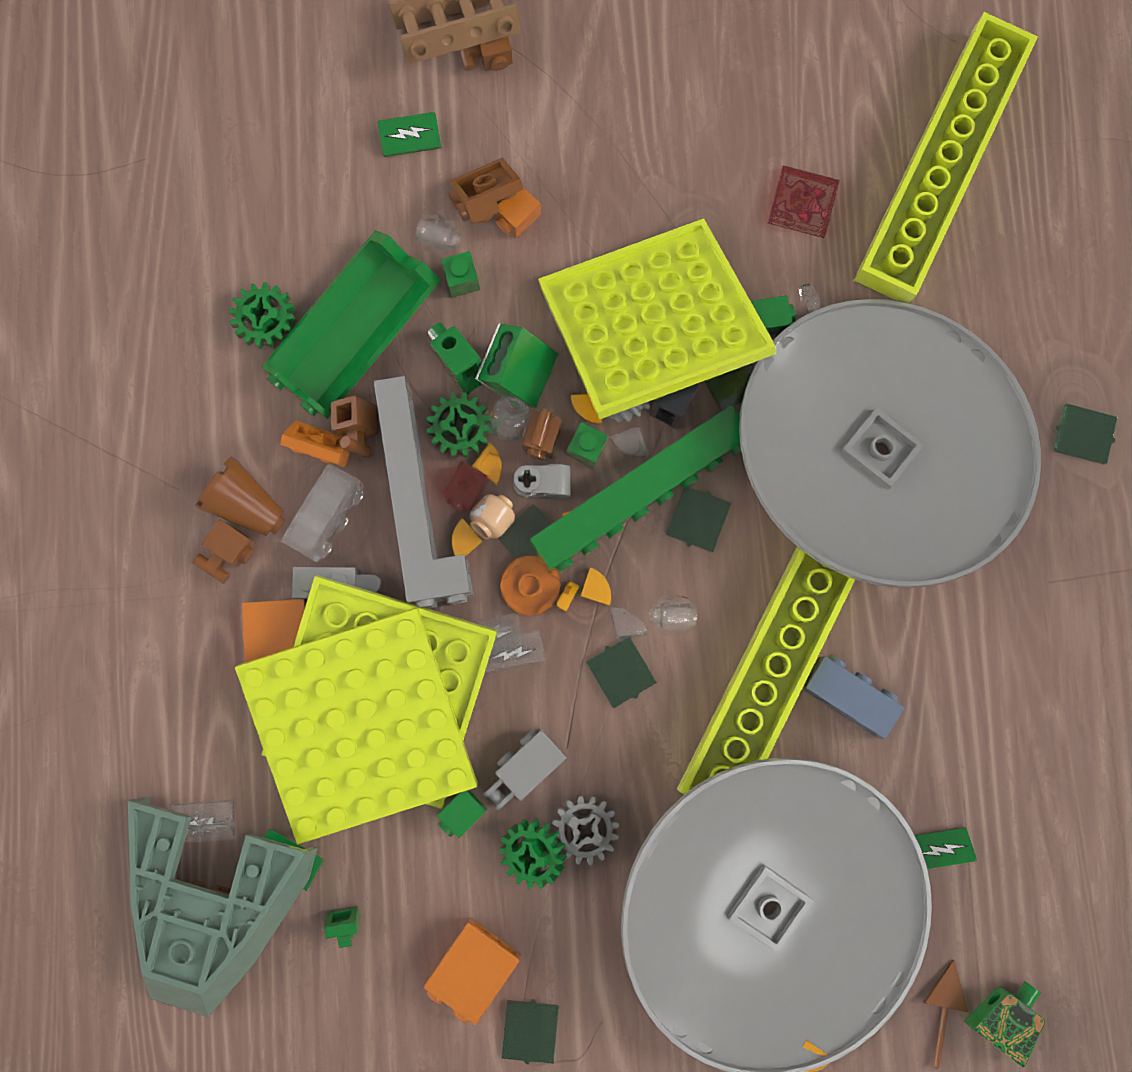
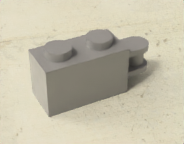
M293 567L292 598L308 600L314 576L316 575L378 594L384 587L383 581L376 575H363L357 568Z
M532 729L519 741L523 745L520 750L515 754L511 751L507 752L497 762L500 768L495 773L500 779L483 794L485 798L489 797L494 802L496 811L501 809L514 796L521 801L567 758L542 729L538 733ZM503 782L511 790L506 797L498 789Z

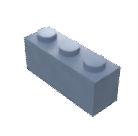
M830 655L829 658L826 656L819 657L802 689L875 737L886 739L905 708L897 703L899 698L886 689H882L880 692L872 687L873 681L859 672H856L854 675L844 669L847 664L833 655Z

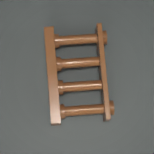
M388 0L396 29L406 28L408 34L400 36L408 64L522 33L516 3L504 6L502 0ZM491 4L493 9L476 14L474 8ZM463 12L465 18L447 22L446 16ZM434 20L436 26L419 30L417 25Z

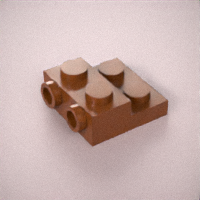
M503 157L449 181L453 192L449 193V197L455 210L459 211L463 221L470 220L472 224L486 222L491 219L493 215L500 212L496 201L510 199L517 192L524 189L521 179Z

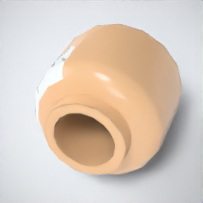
M485 495L470 511V526L473 531L483 539H498L515 520L512 502L504 495Z

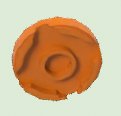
M530 555L518 557L509 563L502 573L500 583L502 598L508 607L518 614L526 616L543 614L553 607L559 597L561 586L556 569L549 573L538 556Z

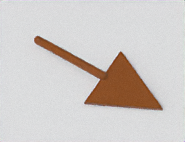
M954 960L951 961L924 1001L925 1004L942 1007L933 1063L935 1069L940 1067L948 1009L968 1012Z

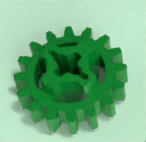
M263 282L261 289H258L252 283L250 292L242 288L240 292L243 297L241 299L233 297L232 299L237 307L229 309V313L235 317L229 321L233 328H237L234 333L239 338L244 337V342L249 346L255 341V345L259 349L263 348L264 342H267L271 348H274V340L278 339L283 342L284 337L282 334L292 331L288 324L296 322L294 315L289 314L296 310L292 303H288L290 297L287 293L281 294V289L277 285L270 290L267 282ZM272 299L280 304L281 310L273 308ZM244 321L252 324L253 332L246 328Z
M454 392L450 394L451 400L449 401L440 397L441 406H431L435 416H429L426 419L429 424L433 425V427L426 429L428 435H436L431 440L433 446L442 444L440 452L445 454L448 450H451L452 458H456L458 452H462L463 456L468 458V450L471 449L478 454V444H488L484 434H492V428L485 426V424L492 422V419L490 421L491 416H483L487 411V406L484 404L478 407V397L475 396L469 401L466 392H463L461 399H457ZM461 407L469 408L475 414L469 415L462 411ZM450 410L451 412L446 420L441 421L442 416ZM457 414L464 424L462 437L456 427H454L456 426ZM478 430L476 436L471 441H468L471 433ZM443 436L453 437L457 440L458 444L448 442Z
M523 819L518 825L514 824L509 828L508 832L501 838L504 845L499 848V852L506 857L500 863L501 865H509L510 869L506 874L508 876L515 874L518 885L525 880L527 888L531 889L537 883L538 887L542 889L547 883L552 884L565 869L563 862L567 859V855L560 851L566 844L565 842H557L556 838L560 833L556 831L551 834L549 832V823L540 827L538 819H534L530 824L526 819ZM526 836L525 840H522L520 843L517 842L518 838ZM546 865H549L548 869L540 871V868H544Z

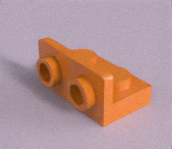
M297 420L292 423L281 437L280 445L290 448L293 452L318 458L325 463L345 467L348 464L350 455L349 450L340 446V440L344 436Z

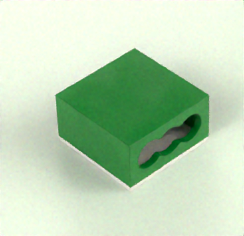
M499 323L475 379L513 404L536 408L558 353L525 328Z

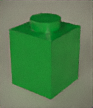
M470 251L441 259L452 298L480 290Z
M787 295L751 301L769 335L779 334L795 322V308L793 304H789Z
M581 422L567 449V456L594 468L607 444L609 435Z
M470 790L460 792L437 815L441 820L438 825L448 836L452 837L455 834L460 838L488 808Z

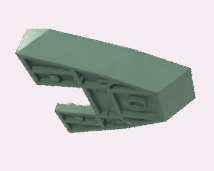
M142 797L128 800L131 909L142 977L149 997L152 1000L209 1017L255 964L310 879L318 848L311 846L301 849L257 835H246L229 895L174 879L192 816L149 804L150 798Z

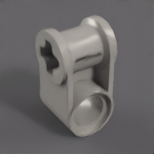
M525 465L518 468L514 473L513 487L515 492L521 497L548 499L571 497V467L569 465ZM524 476H529L530 481H532L529 488L524 487L523 482H519L523 481Z

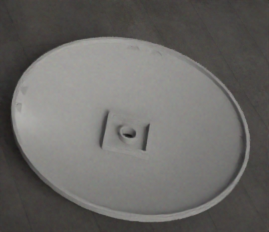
M862 299L832 304L815 310L795 321L773 340L776 346V354L757 362L744 391L740 409V446L745 469L761 505L784 535L803 552L826 567L855 580L894 588H920L947 583L973 573L993 560L1017 536L1030 514L1039 487L1041 472L1039 434L1032 409L1017 379L1001 358L979 337L959 323L924 307L892 300ZM875 443L885 444L889 454H880L876 450Z
M771 758L748 762L722 771L695 786L665 812L641 846L631 868L622 905L621 938L625 964L634 991L647 1014L671 1042L692 1057L715 1068L728 1072H805L824 1066L848 1054L873 1036L893 1015L913 985L924 958L931 927L932 901L927 866L921 848L901 813L873 786L845 770L814 760ZM769 901H776L777 908L775 912L771 915H764L763 908L765 904ZM808 1040L828 1055L815 1054L803 1048V1045Z

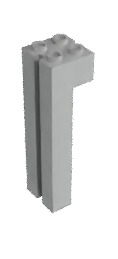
M405 376L374 381L407 603L427 609L437 608V602L447 601L449 605L468 603L467 597L474 596L468 560H465L464 555L437 559L411 388Z

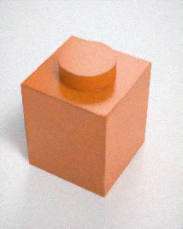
M524 188L517 192L514 197L502 200L498 204L500 212L495 214L497 219L495 222L504 233L508 234L510 232L518 238L541 215V203Z

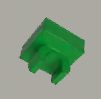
M358 906L327 911L324 924L326 939L337 937L339 948L352 946L351 938L354 937V934L358 933L360 923Z

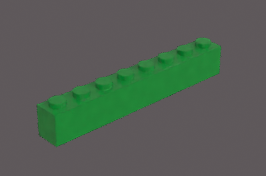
M730 405L530 538L529 544L550 573L555 569L558 573L564 571L574 563L571 558L580 552L584 556L599 547L598 540L606 535L609 539L613 538L624 530L622 524L631 518L634 522H637L649 513L647 509L655 502L660 506L674 496L672 491L682 485L684 489L699 480L698 473L704 469H707L708 472L713 471L724 463L722 457L731 452L733 456L740 453L739 414Z

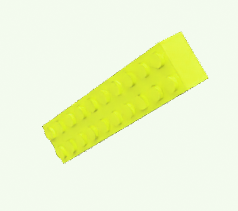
M986 12L982 14L968 38L853 281L899 302L910 303L917 296L1038 36Z
M796 547L677 787L679 792L685 795L708 778L734 766L768 759L855 579L826 567L803 552L799 547Z

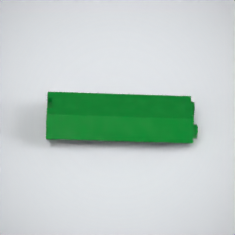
M375 230L261 368L269 374L267 380L280 391L285 387L303 401L300 406L312 416L319 413L328 419L331 415V402L344 399L441 280L422 260L409 256L389 235Z

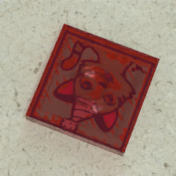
M783 165L767 224L824 238L827 233L840 180Z

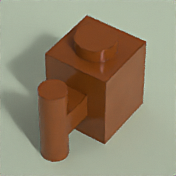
M508 37L459 50L464 70L466 71L473 70L476 67L473 58L481 57L485 71L491 69L498 71L513 64L512 49Z
M357 395L331 402L332 431L344 436L340 440V446L363 457H369L372 449L364 444V438L379 434L377 405Z
M541 409V412L532 411L522 443V448L527 451V456L538 460H544V457L552 458L562 425V419L552 416V411Z
M219 519L201 544L212 551L213 554L209 559L198 554L192 563L224 584L230 577V573L222 569L224 563L227 561L236 567L246 564L255 552L253 547L256 542L227 522Z

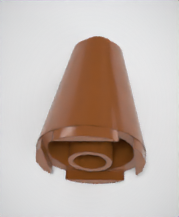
M230 457L224 463L226 466L223 472L217 471L198 498L199 502L195 506L202 511L264 536H267L269 532L275 535L285 522V519L281 517L284 513L283 509L238 460Z

